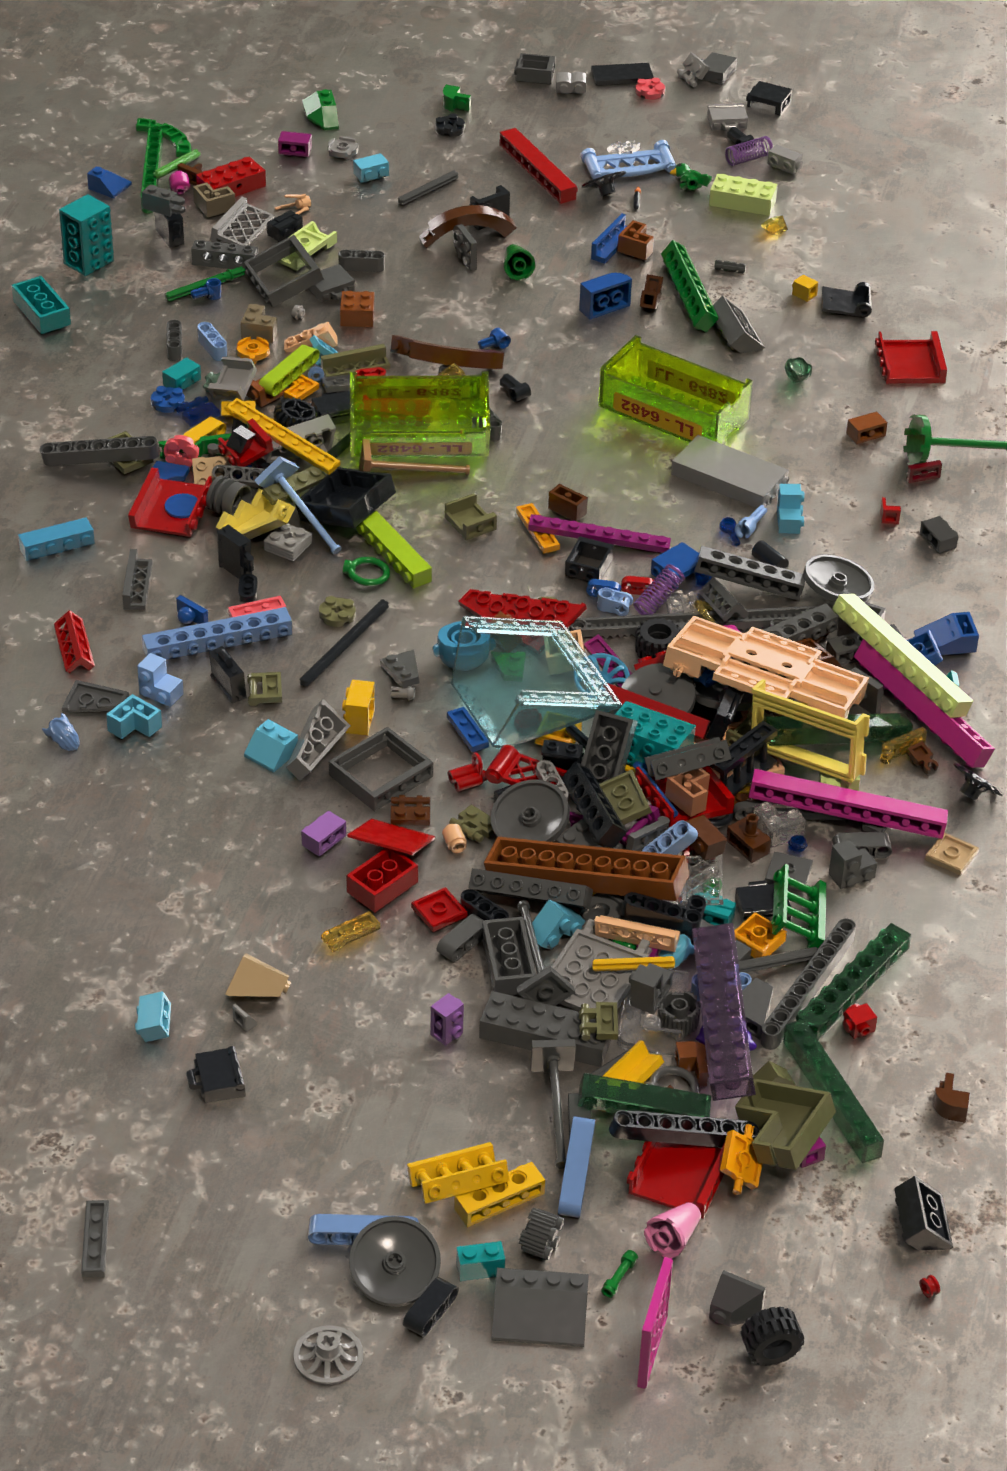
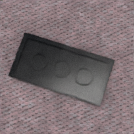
M649 63L591 66L596 86L634 84L639 79L654 78Z

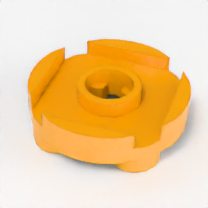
M251 337L243 338L237 343V356L252 359L255 364L270 355L269 342L261 337H256V339H251Z

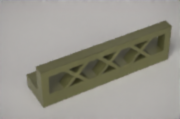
M385 344L321 356V368L324 371L325 377L350 374L355 376L356 370L365 368H391V364L386 357Z

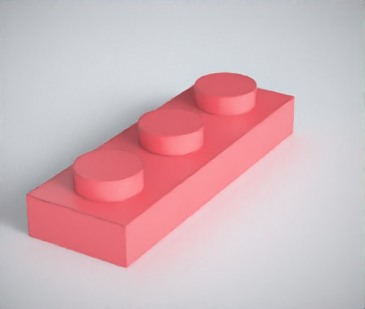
M280 595L228 607V613L232 618L283 608L286 605Z

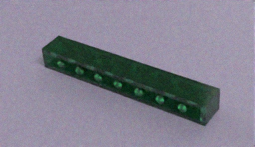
M905 713L867 714L870 716L869 734L865 737L864 743L910 740L914 725ZM849 714L847 719L855 722L862 714ZM786 716L765 717L764 720L778 730V736L768 742L769 746L851 742L850 738L819 729Z
M805 1019L786 1024L784 1044L813 1089L831 1093L836 1110L832 1118L860 1161L865 1163L881 1158L884 1145L883 1137Z

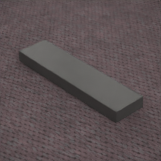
M109 1200L86 1201L82 1277H105Z

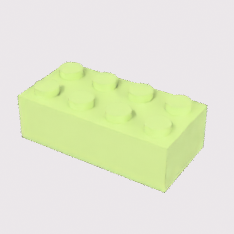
M717 174L710 189L709 206L770 216L776 201L778 184L769 181L763 182L756 179H746L740 176L734 177L726 174Z

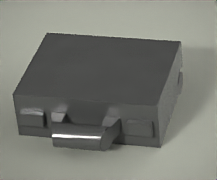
M712 52L705 60L701 59L710 67L702 80L718 83L719 85H722L737 69L736 57Z
M338 264L320 270L324 280L308 288L320 302L333 298L339 300L341 299L342 291H355V280Z

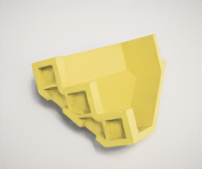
M258 488L251 504L241 500L234 515L223 511L216 528L221 529L226 525H230L248 539H252L288 524L295 507L279 499L275 505H272L262 494L263 490Z

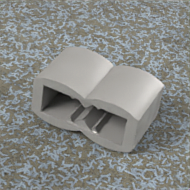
M557 73L556 92L560 94H568L570 92L575 94L585 93L586 73Z

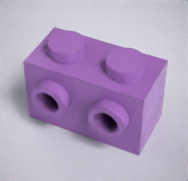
M327 811L301 831L302 846L321 856L346 836V821Z
M448 993L431 1006L430 1035L445 1046L454 1039L459 1038L463 1033L464 1004L460 999Z

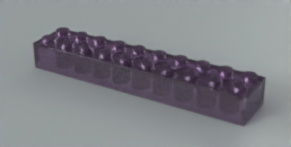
M733 923L694 928L692 933L709 1083L713 1101L756 1095Z

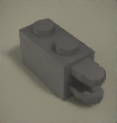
M149 185L142 191L143 209L169 217L174 213L182 214L186 212L185 206H182L185 204V199L178 196L177 192L155 185Z

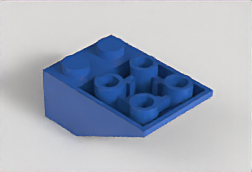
M970 612L951 613L914 630L915 636L930 630L941 655L977 652L979 634Z

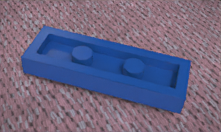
M465 707L447 712V719L471 752L489 747V740Z

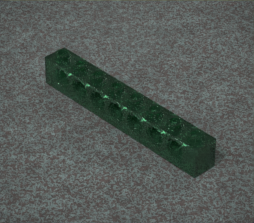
M893 923L881 929L878 936L874 940H870L867 947L863 951H859L855 959L851 963L848 962L840 974H836L832 982L828 986H824L820 994L816 998L813 997L804 1010L801 1009L797 1013L796 1030L817 1042L843 1016L847 1008L854 1005L910 948L912 934Z

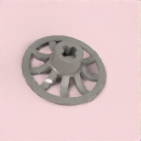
M332 1325L320 1326L307 1331L297 1341L293 1354L294 1363L301 1375L314 1383L337 1384L351 1378L359 1370L363 1361V1347L358 1337L345 1328ZM317 1333L316 1343L306 1340L311 1335ZM343 1334L353 1340L348 1344L340 1343ZM302 1345L308 1349H313L309 1354L299 1355ZM357 1347L358 1356H350L343 1350ZM316 1357L312 1366L305 1370L301 1362L309 1361ZM339 1357L347 1362L355 1363L354 1366L347 1371ZM322 1361L325 1362L324 1378L312 1375L319 1368ZM331 1362H334L336 1368L342 1374L341 1376L330 1378Z

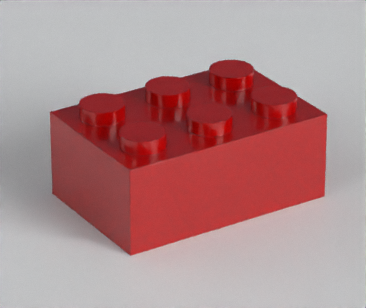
M385 848L346 875L347 893L375 913L418 883V865L399 851Z

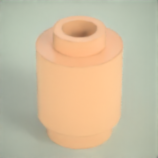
M458 824L447 825L443 829L442 835L448 849L453 853L463 852L466 849L467 840L461 827Z

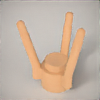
M306 194L284 195L285 198H297L294 203L275 207V210L296 206L297 209H301L296 212V214L300 215L303 212L309 211L311 200Z

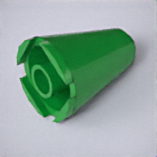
M511 244L505 251L504 270L514 280L529 278L535 270V259L529 251L516 244Z

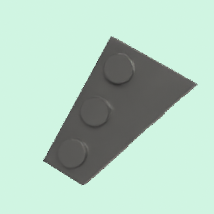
M414 650L396 655H388L386 658L380 659L381 667L401 688L420 683Z
M75 680L62 706V713L111 711L129 697V692Z

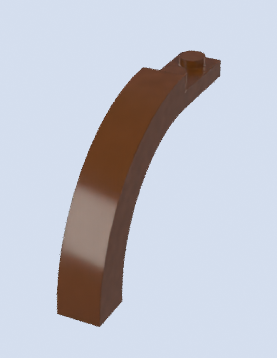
M392 335L390 352L406 355L412 359L469 368L503 369L504 352L443 346Z

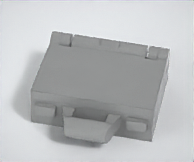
M744 103L708 105L707 117L711 130L729 131L732 127L747 129L748 117Z

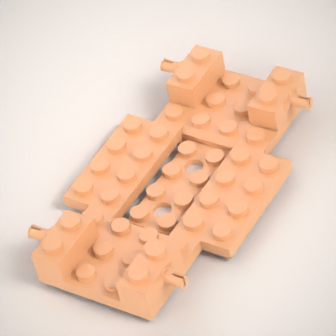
M696 616L691 618L667 646L663 666L673 671L675 677L676 675L680 677L682 673H685L689 677L699 678L705 671V667H707L709 670L715 671L712 680L753 694L752 688L760 680L764 679L766 680L765 691L787 699L790 697L794 698L798 702L808 703L810 707L845 719L848 718L851 706L853 704L859 705L864 698L869 677L820 661L822 653L820 650L755 627H751L747 633H741Z

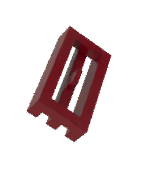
M936 460L909 465L907 468L909 470L907 471V482L914 483L940 478L942 470L941 461Z

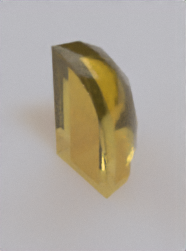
M783 215L774 216L761 224L762 228L769 234L778 235L788 230Z

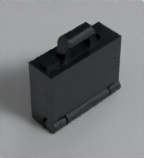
M350 390L340 393H324L320 397L312 398V406H315L316 410L319 411V417L329 414L334 425L361 420L360 405H358Z
M230 525L217 531L219 567L226 569L238 579L244 574H252V571H254V557L251 555V540Z
M223 646L209 651L212 672L210 676L232 704L246 699L245 679L242 669Z
M728 685L707 733V739L720 737V741H722L729 724L732 723L735 717L737 707L741 703L744 692Z
M765 880L749 882L747 887L736 888L735 902L742 923L753 913H758L769 921L772 920L774 884H767ZM787 900V905L791 907L789 900ZM787 914V920L791 922V916Z
M234 1046L195 1054V1069L187 1071L186 1077L190 1089H201V1095L205 1103L246 1097L245 1084ZM195 1076H199L200 1082H196Z

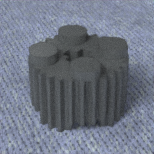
M668 991L658 1007V1027L664 1030L665 1033L668 1032V1035L672 1034L675 1039H683L687 1034L697 1030L700 1019V1004L697 1001V995L690 993V991H684V993H681V991L679 993Z
M533 1208L528 1216L531 1220L528 1221L525 1230H522L519 1244H521V1249L524 1252L549 1260L553 1249L556 1250L560 1237L557 1236V1233L561 1231L565 1219L542 1209Z

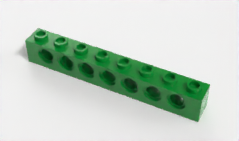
M672 240L661 253L663 262L668 268L667 271L671 274V279L675 283L676 290L685 304L684 307L689 313L688 316L693 321V326L697 330L708 332L719 317L685 246Z

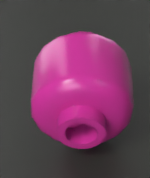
M182 171L172 173L169 177L170 190L177 192V194L186 193L190 188L188 175Z

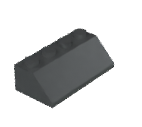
M721 296L713 304V307L719 317L716 321V326L723 332L722 336L728 341L727 345L733 351L736 349L740 353L763 350L765 348L743 311L727 298Z

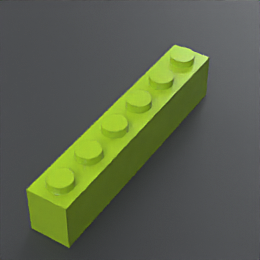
M376 510L356 527L358 533L366 539L368 544H371L376 552L381 554L385 561L394 568L395 572L399 573L404 581L413 589L432 582V567Z

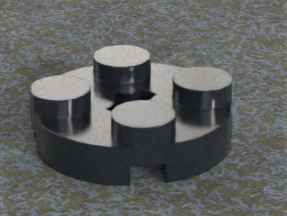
M451 113L449 116L436 118L435 130L438 134L444 136L445 133L449 134V137H455L464 133L465 121L458 117L457 114Z

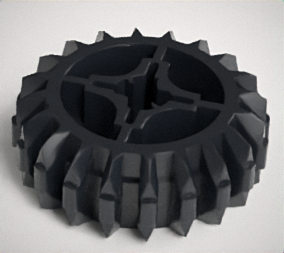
M288 397L281 399L273 412L274 421L286 428L320 416L319 411L316 410L315 406H312V403H307L306 400L303 401L300 398L295 399L294 397L292 399Z

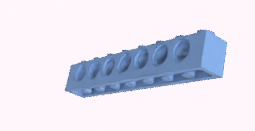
M283 607L142 635L143 651L145 656L152 653L167 660L212 651L221 646L228 648L292 635V620L287 608Z

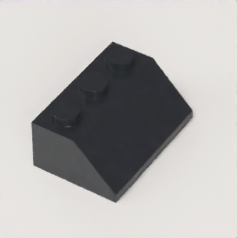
M916 1176L895 1187V1202L899 1210V1221L902 1225V1237L905 1243L919 1251L952 1249L953 1243L943 1195Z

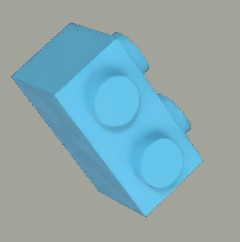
M381 153L353 160V174L360 182L380 179L389 176V162Z
M163 991L139 997V1006H137L138 1020L135 1023V1029L145 1042L169 1037L171 1002Z

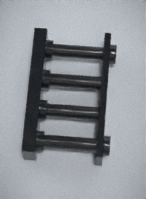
M765 721L759 723L729 746L730 760L710 765L712 769L720 773V780L733 796L752 783L754 769L767 771L777 763V760L767 754L768 742L778 736V730ZM760 749V753L754 757V753ZM746 760V764L741 767V763ZM733 770V774L727 778V774Z

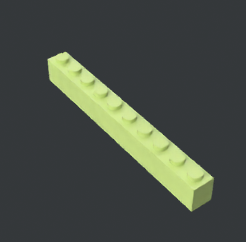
M841 594L838 596L832 610L950 718L965 717L973 703V700L859 597L855 594Z

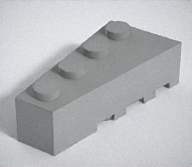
M329 414L288 427L287 429L323 451L328 452L332 448L336 427ZM273 440L274 450L263 456L267 463L274 462L279 456L287 460L300 458Z
M324 699L312 708L286 766L299 781L312 771L351 726Z

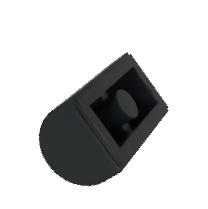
M763 540L758 541L752 548L751 555L762 563L780 568H786L789 565L787 558Z

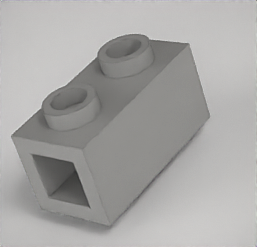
M775 145L768 152L767 164L794 174L802 168L803 154Z

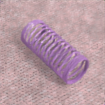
M763 136L727 147L725 157L728 164L735 166L767 156L768 146L764 139H768L767 142L770 149H772L771 139L768 136ZM763 141H764L765 144H766L767 152L765 151V146H764V144H763ZM729 148H730V158H731L732 162L734 163V161H733V159H732V156H731V150L733 151V157H734V160H735V163H734V164H732V163L730 162L729 157H728V150H729Z
M668 564L633 603L634 608L641 615L656 613V610L666 602V599H669L671 593H674V590L677 589L676 587H679V584L685 580L683 573L677 567ZM668 568H671L674 571H676L681 576L682 580ZM640 605H641L642 607H644V608L648 611V613L645 612V611L640 607Z

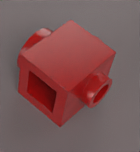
M867 1003L851 1005L843 1013V1028L846 1032H849L853 1039L875 1032L878 1017Z

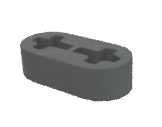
M763 800L742 801L734 805L733 813L737 820L745 818L750 813L756 814V817L758 816L759 819H763L769 816L771 808L769 803Z

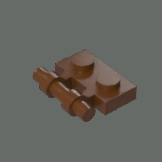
M405 795L391 797V805H399L391 806V824L397 826H430V807L422 806L430 805V797H423V795H417V797H405Z

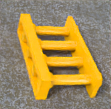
M491 1142L407 1164L410 1185L412 1187L422 1186L425 1204L510 1181L507 1161L504 1159L495 1162L494 1149Z

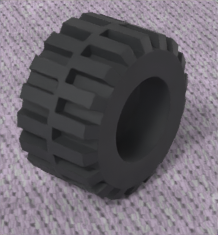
M653 618L652 620L648 619L646 622L640 623L636 631L635 651L639 658L647 656L655 658L656 653L667 650V646L682 630L681 627H678V624L673 623L671 620H665V618Z
M770 1307L769 1309H763L753 1314L751 1318H748L741 1327L740 1334L751 1361L757 1363V1365L770 1366L785 1362L789 1358L794 1357L802 1349L801 1346L805 1342L797 1318L789 1308Z

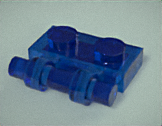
M207 396L196 397L193 401H185L176 407L178 413L183 412L182 419L190 427L201 423L208 417L216 418L220 416V410L212 402H209Z

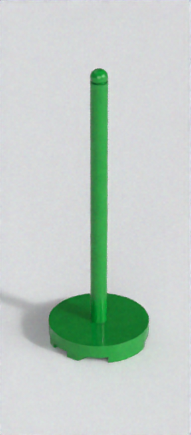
M911 415L910 418L912 420L909 428H905L904 435H907L906 446H903V451L907 453L910 462L907 463L908 465L925 463L929 457L931 446L1007 450V441L932 437L931 424L926 415Z

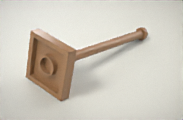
M363 439L359 471L370 472L372 468L454 472L465 473V475L470 473V465L454 466L373 461L371 459L370 439Z

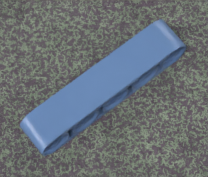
M573 1117L558 1215L580 1218L595 1119Z
M315 1214L309 1220L308 1239L311 1243L318 1245H352L356 1236L364 1227L377 1219L389 1216ZM400 1216V1217H406V1218L412 1219V1220H414V1221H416V1222L419 1223V1220H418L417 1218H415V1217H411V1216Z

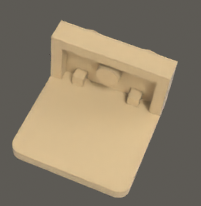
M227 457L192 458L194 484L205 485V481L212 475V469L216 465H228ZM216 473L215 475L218 477V476H221V475H223V474H222V473Z

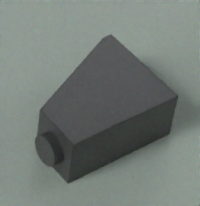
M756 977L727 1005L726 1020L732 1024L736 1022L744 1023L751 1035L760 1040L762 1027L767 1020L772 1002L773 987Z

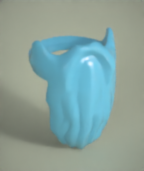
M680 934L676 951L661 950L659 956H673L675 959L674 968H677L690 954L693 955L699 946L692 945L689 937L685 934Z

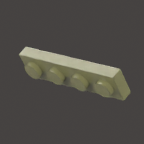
M312 466L285 480L298 494L316 486L326 475L319 468ZM280 483L270 485L262 491V494L272 505H275L278 499L283 501L290 498Z

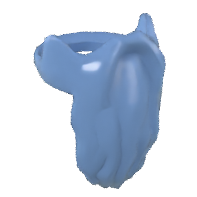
M61 713L60 718L51 720L47 729L42 728L44 734L49 738L51 737L62 749L67 751L78 749L80 745L79 736L65 714Z

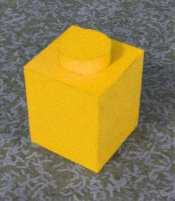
M802 275L793 281L792 295L808 302L817 296L819 282Z

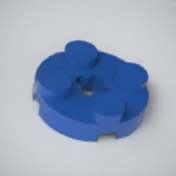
M158 386L151 395L152 407L155 406L159 412L172 413L174 409L179 407L180 410L184 407L185 395L182 388Z

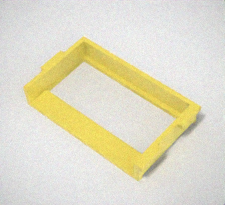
M764 679L760 680L752 688L751 729L763 721L764 709L851 739L849 764L775 738L768 742L767 753L851 783L860 774L865 775L867 754L863 752L864 739L869 734V715L863 713L855 722L765 691L766 680Z

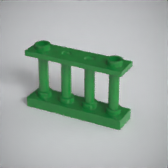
M785 864L773 876L772 934L776 935L784 927L806 937L807 948H819L825 941L827 883L819 880L814 886L810 887L789 877V865ZM788 885L806 893L809 900L789 892ZM787 900L807 908L808 914L788 906ZM787 914L807 923L808 929L788 921Z

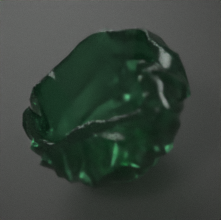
M801 357L789 358L785 363L786 375L793 383L807 380L812 374V365L808 364Z

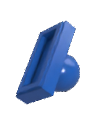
M182 595L176 598L177 617L182 624L188 625L193 621L197 624L208 622L207 609Z

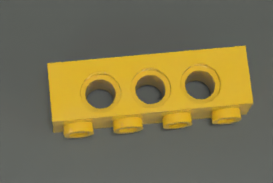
M533 1162L520 1165L516 1169L509 1171V1182L454 1196V1209L468 1228L545 1194V1179Z

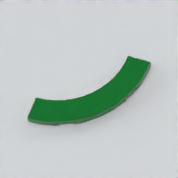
M137 119L136 131L148 132V129L152 126L161 127L162 137L173 144L176 149V157H181L192 151L191 143L187 140V136L179 129L167 123H157L156 120Z

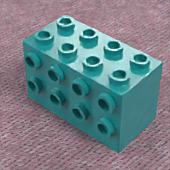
M89 194L59 209L63 262L84 276L114 261L110 206Z
M625 701L615 714L638 721L627 759V764L631 766L636 761L645 764V757L694 744L696 729L694 724Z

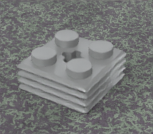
M289 523L276 528L264 540V550L294 561L312 543V533L305 531L303 528L294 527Z

